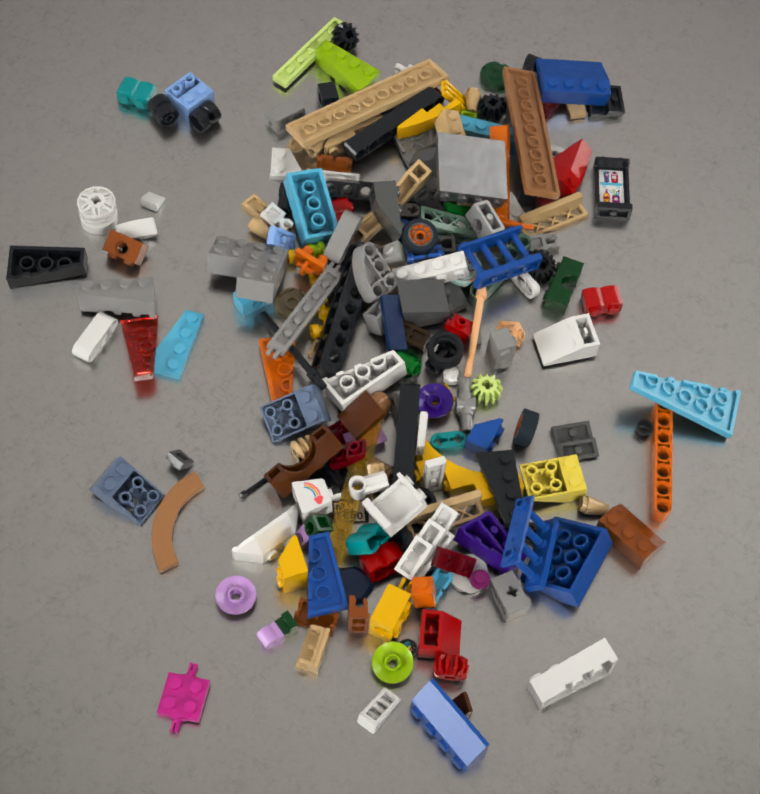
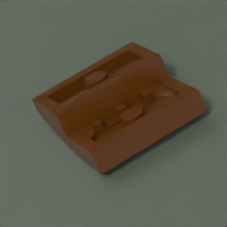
M365 390L337 417L356 440H360L387 414Z

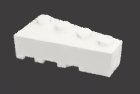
M394 350L372 358L368 363L357 364L353 369L346 372L340 371L331 378H323L322 380L327 384L326 389L323 391L341 412L365 390L370 395L376 391H384L407 375L405 362Z

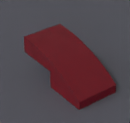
M437 546L431 566L470 578L477 559Z

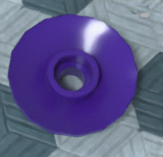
M435 383L425 385L420 389L419 412H427L429 418H440L451 411L453 395L447 387ZM436 402L438 405H431V403Z

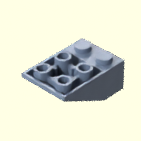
M308 385L260 406L273 443L332 421L317 385Z
M121 456L114 459L89 488L104 503L139 525L145 521L165 496ZM131 497L137 499L139 505L135 506V502L131 500ZM132 508V514L129 513L126 509Z

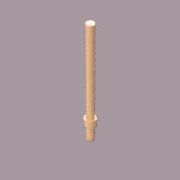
M486 287L476 291L475 298L477 302L464 372L465 377L472 376L483 305L487 298Z

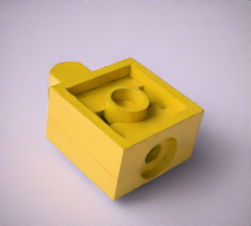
M405 577L402 578L398 587L391 584L387 585L370 618L368 634L385 642H392L394 638L398 639L403 621L406 622L411 613L412 581L409 582L405 591L404 588L408 580Z

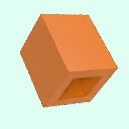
M433 576L412 577L411 596L415 608H436V586Z

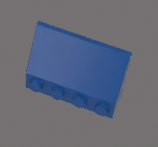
M536 58L537 80L542 102L606 106L611 96L610 80L601 62Z
M555 516L554 518L559 522L546 588L538 591L561 603L579 607L613 542L606 528ZM522 573L520 580L525 584L526 575Z

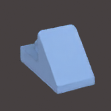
M270 226L266 245L294 249L296 234L277 226Z

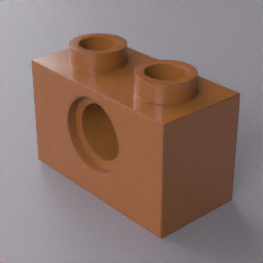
M111 229L102 250L107 251V256L116 260L118 257L123 258V263L133 267L134 264L141 266L149 246ZM127 245L128 250L123 254L122 249Z

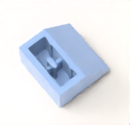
M191 72L164 90L172 105L179 112V115L189 123L188 116L195 109H199V106L205 101L209 100L214 103V90Z

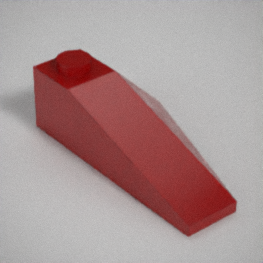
M583 139L572 144L553 158L560 190L559 199L574 194L583 180L593 152Z

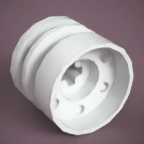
M93 186L80 193L77 199V207L83 229L93 235H104L110 233L111 229L114 230L118 224V211L113 192L101 186Z

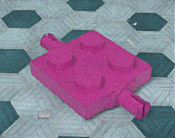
M189 663L187 674L168 673L157 714L173 720L169 730L171 733H179L181 722H200L210 687V680L195 676L198 667L197 663Z

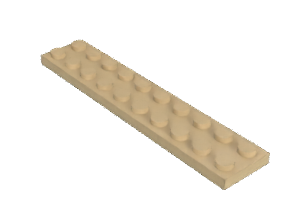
M429 58L286 124V131L305 149L408 101L427 87L436 88L440 86L442 81H449V75Z

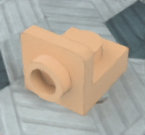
M499 321L496 330L508 327L511 335L516 338L517 347H520L521 342L525 338V332L520 323Z

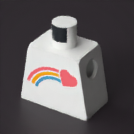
M322 478L292 482V494L296 504L299 506V514L303 524L311 515H322L332 512V500L341 498L339 486L327 489L325 480Z

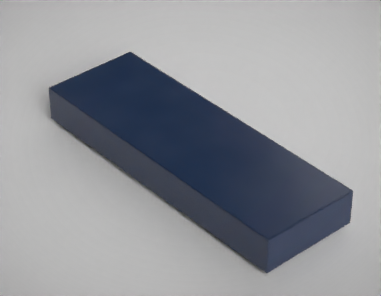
M381 295L379 299L387 350L405 351L407 350L399 295Z

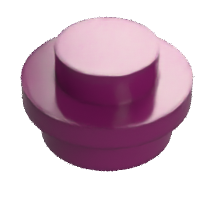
M475 570L471 573L470 584L475 589L482 590L488 587L490 576L486 571Z

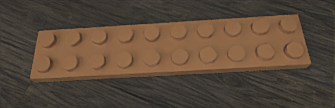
M504 66L502 74L524 194L558 200L560 190L536 72Z

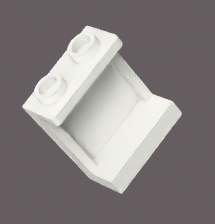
M400 472L396 474L398 480L371 502L367 497L361 502L367 512L390 537L395 535L428 507L425 501L427 497L420 488L416 490L413 487L414 482L408 475L404 477Z

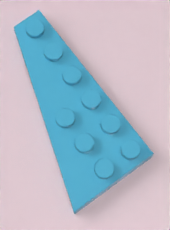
M635 371L632 374L630 390L727 439L733 435L741 395L740 390L729 391L724 387L713 388L708 384L688 380L677 381L672 377L661 378L657 374Z

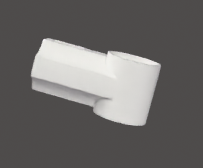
M384 471L364 477L357 475L349 480V494L355 500H361L368 494L389 488L388 478ZM355 486H361V487H363V488L360 489V490H355V489H354Z

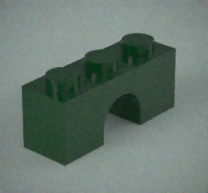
M563 256L561 263L557 262L554 270L556 275L551 276L548 284L550 290H545L542 299L545 301V309L562 315L565 314L573 291L564 288L563 285L576 287L584 263Z

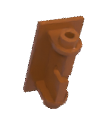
M321 154L317 155L316 168H322V170L351 173L353 160L349 159L348 156L333 158V156Z

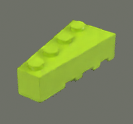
M325 39L316 48L315 63L328 76H332L339 86L341 85L345 88L348 95L380 81V70Z

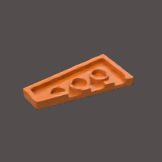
M270 337L259 339L258 343L272 402L292 393L294 357L289 351L283 357L279 356L276 360L272 358L275 353L274 351L270 356L266 355L269 349L266 346L272 339Z

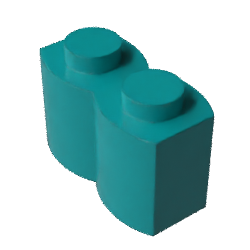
M124 77L116 91L117 100L122 104L135 105L139 109H148V102L157 95V88L149 82H140L132 77Z
M364 523L358 528L356 533L348 536L345 543L350 555L373 554L377 551L380 544L388 541L390 536L378 523Z

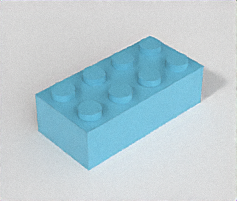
M322 168L287 173L283 184L301 247L303 248L311 243L315 245L319 241L328 243L338 222Z

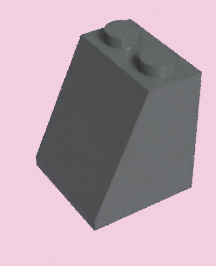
M443 279L397 280L402 313L406 322L417 327L445 322L448 318L451 319L450 313H454L452 302H448L447 297H450L449 286L444 285Z

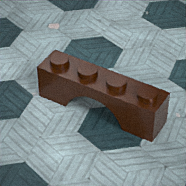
M324 424L309 436L310 448L302 461L294 465L277 463L263 475L283 499L292 494V482L308 480L316 470L322 468L331 457L336 456L344 447Z

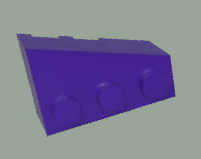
M490 510L458 528L453 540L501 574L512 570L514 572L519 569L515 565L504 568L500 566L508 532ZM522 552L521 560L524 562L527 556Z

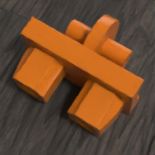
M308 245L302 249L298 247L295 250L296 255L293 262L300 268L299 274L304 276L308 273L320 277L325 270L328 258L324 255H319L317 258L313 257L314 250Z

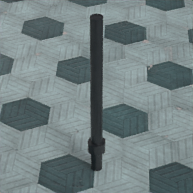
M266 311L260 313V317L275 334L279 330L277 324ZM292 345L288 351L307 372V377L312 382H315L321 390L326 389L327 384L322 380L317 369L312 368L297 348Z

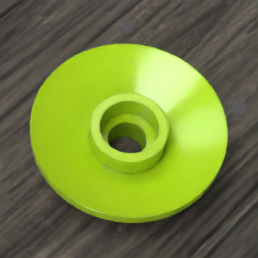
M386 642L380 645L373 654L372 669L375 675L385 683H400L407 679L413 670V655L402 643ZM395 661L397 665L392 668L389 666V663Z

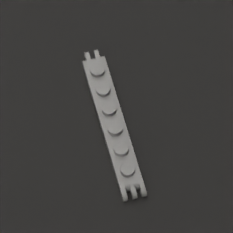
M330 262L266 346L269 348L266 355L270 356L274 351L275 353L272 358L276 360L279 356L283 357L337 287L341 272H339L342 267L338 264L334 269L335 263Z

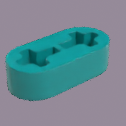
M461 431L435 433L430 439V445L438 453L459 451L464 448L467 437ZM455 438H458V440L461 441L460 444H457ZM436 440H439L442 444L438 446Z

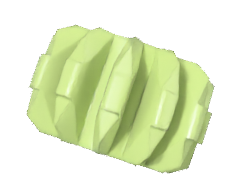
M486 372L484 377L479 374L477 379L474 378L472 380L470 391L473 397L477 399L478 404L484 402L486 406L488 402L494 404L496 400L500 399L503 387L500 385V379L495 380V375L489 377Z

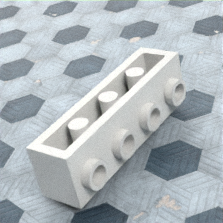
M464 251L392 269V273L397 280L443 279L444 283L471 276Z

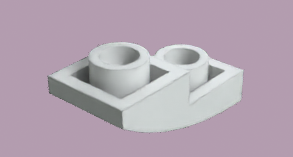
M153 217L116 225L117 232L135 240H144L158 235Z

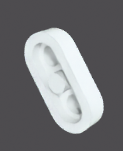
M528 273L511 278L512 282L527 298L532 299L540 294L539 284Z

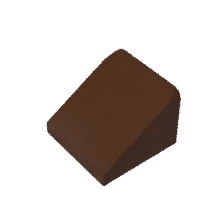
M465 691L452 701L467 718H470L473 709L468 694Z

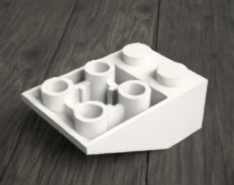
M589 313L569 317L532 335L543 367L597 356L600 342Z

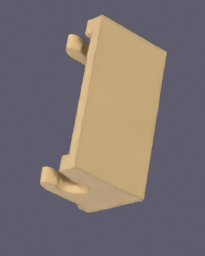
M310 625L295 665L296 668L318 674L330 638V628Z

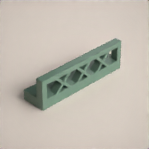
M422 205L419 208V219L430 221L437 229L438 236L455 235V244L479 239L466 217ZM425 213L430 214L433 219H426ZM440 218H446L450 224H445ZM457 222H463L467 228H461Z

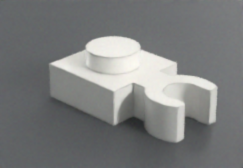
M273 202L260 214V217L269 225H278L279 228L286 231L288 229L284 225L292 228L294 224L292 220L284 218L286 213Z

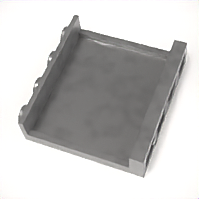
M444 132L436 133L431 140L432 147H436L437 192L433 198L440 199L441 201H457L461 204H474L489 200L493 208L502 207L508 200L505 141Z

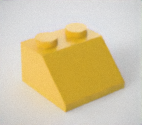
M297 535L291 537L278 559V567L276 568L277 585L279 588H283L284 594L308 588V569Z

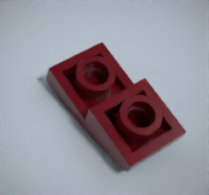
M366 439L347 442L346 448H342L336 456L331 457L330 467L332 471L348 467L365 458Z

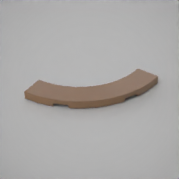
M195 471L185 476L170 489L155 514L151 533L152 548L160 573L179 565L172 544V532L175 521L183 505L205 489Z

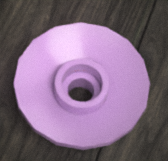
M235 575L227 577L220 582L216 588L215 598L221 610L228 614L238 615L252 608L256 601L257 593L255 586L249 579ZM235 595L240 597L239 600H233L232 598Z

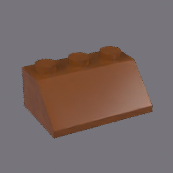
M622 504L612 507L597 523V527L608 530L613 542L612 546L639 570L666 544Z

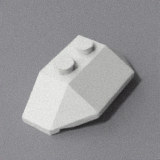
M295 504L232 549V558L236 561L265 563L267 560L271 561L276 558L279 552L287 546L291 537L296 535L299 506Z

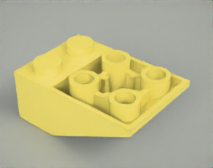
M577 454L519 465L527 496L533 495L535 497L534 501L566 503L580 500L581 496L586 495L587 487Z

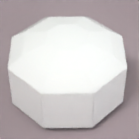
M456 367L445 369L442 375L443 382L449 386L457 385L459 378H461V371Z

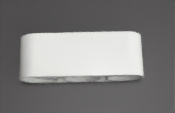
M101 311L98 312L74 344L72 354L88 363L92 362L115 331L118 320Z

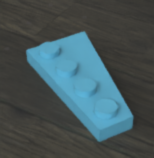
M186 310L143 365V370L180 380L204 321V314Z

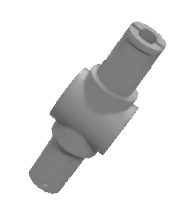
M461 377L459 378V394L455 398V413L460 418L461 432L469 434L472 430V417L476 413V398L473 397L470 391V378Z

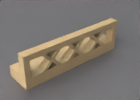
M579 191L522 214L518 217L517 222L534 225L536 233L531 235L548 234L585 219L589 214L581 204L583 195ZM577 208L581 213L580 215L570 214L572 210ZM557 216L567 217L563 222L555 220ZM542 222L552 223L548 228L540 226ZM522 229L521 234L529 235L526 230Z
M480 489L429 504L427 508L406 524V527L412 532L413 538H415L419 533L415 534L411 525L418 523L424 526L426 524L424 521L432 518L441 502L461 515L460 519L455 521L451 528L466 524L485 513L480 503L482 498ZM475 505L479 514L471 515L465 511L467 507Z

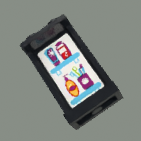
M604 156L595 157L593 164L594 218L630 219L633 210V204H630L629 190L630 159Z

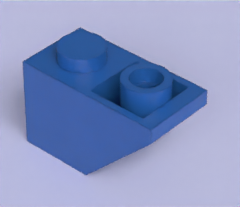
M498 418L475 424L466 439L464 449L472 453L493 451L496 446L494 441L496 438L500 439L505 429L502 427L504 420Z

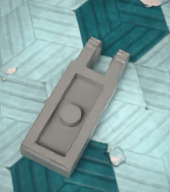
M556 233L530 235L532 240L530 251L534 252V249H537L538 252L542 249L543 253L560 249L559 243L546 244L547 242L557 240Z

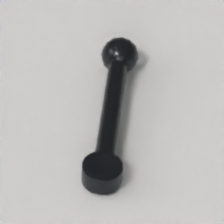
M264 477L247 490H243L239 496L242 499L245 498L249 492L267 481V479Z

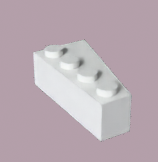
M603 638L560 664L551 666L548 671L533 675L530 678L527 689L540 710L611 674L618 658L606 638Z

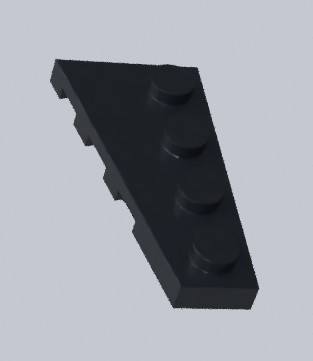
M514 450L474 453V458L481 468L480 471L483 478L485 477L488 489L496 501V506L505 526H510L516 499L522 498Z

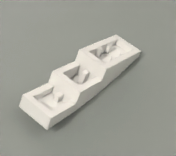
M441 502L432 518L428 519L419 535L415 536L394 570L412 581V577H415L459 516V513Z

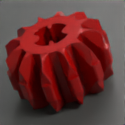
M456 654L438 655L433 666L434 676L451 681L464 680L467 678L469 671L468 659Z

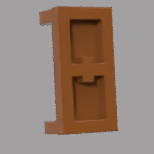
M349 595L347 632L368 633L370 621L368 601L364 598V605L357 607L355 595Z
M300 597L298 609L294 614V620L298 626L307 629L310 628L311 624L330 628V636L333 637L340 612L308 619V599Z

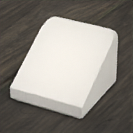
M152 192L146 193L140 199L142 207L158 212L165 201V197Z

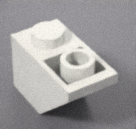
M398 240L377 248L389 267L398 268L407 265L405 248Z

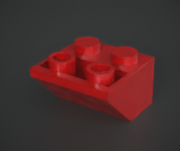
M422 609L417 657L435 659L436 656L441 654H456L459 656L462 621L444 611Z

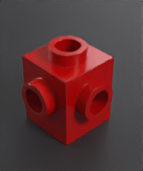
M455 313L452 319H447L443 328L446 329L445 332L456 334L465 344L471 334L473 322Z

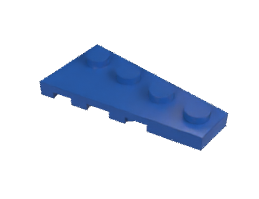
M329 531L310 535L308 619L348 610L349 606Z

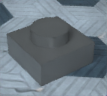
M180 449L170 451L166 456L171 465L179 470L190 468L194 462Z

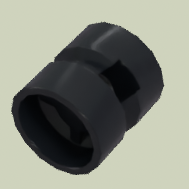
M157 94L148 102V109L162 127H168L177 121L179 112L165 94Z
M208 100L200 105L199 109H195L190 113L188 119L195 130L204 133L211 125L221 119V112L212 101Z

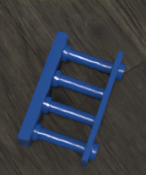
M522 225L511 226L506 230L470 242L466 241L459 245L457 252L464 251L465 256L477 273L473 283L476 290L539 268L543 260L540 252L533 255L529 254L518 237L522 231ZM512 241L523 258L519 260L514 259L504 243ZM497 246L508 263L499 265L489 248ZM482 251L492 269L483 270L473 253Z
M533 495L516 499L500 565L502 568L513 565L519 568L526 575L524 589L528 593L546 588L559 522L556 518L543 521L532 510L535 499ZM530 519L538 526L536 533L528 526ZM526 535L534 542L533 550L525 543ZM522 552L530 559L529 567L521 560Z

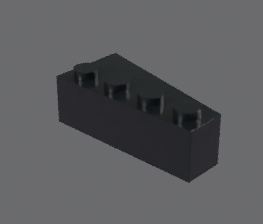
M10 245L6 275L8 285L12 289L86 275L88 262L85 248Z

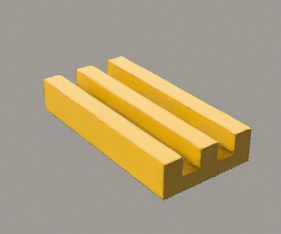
M447 80L442 81V96L450 103L457 98L461 102L460 112L461 110H466L465 96Z

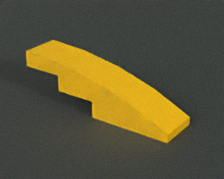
M456 98L445 107L439 103L428 112L423 108L397 126L396 138L403 139L436 128L434 122L443 109L459 111L460 114L461 102Z

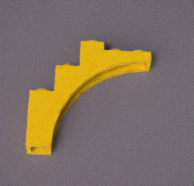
M426 439L424 454L422 456L415 455L416 465L414 474L420 486L425 461L442 456ZM446 459L442 487L444 492H448L450 498L480 489L482 508L496 504L493 495L488 489L485 477L483 478L481 472L463 468ZM517 471L521 488V494L523 496L525 486L519 474V471Z

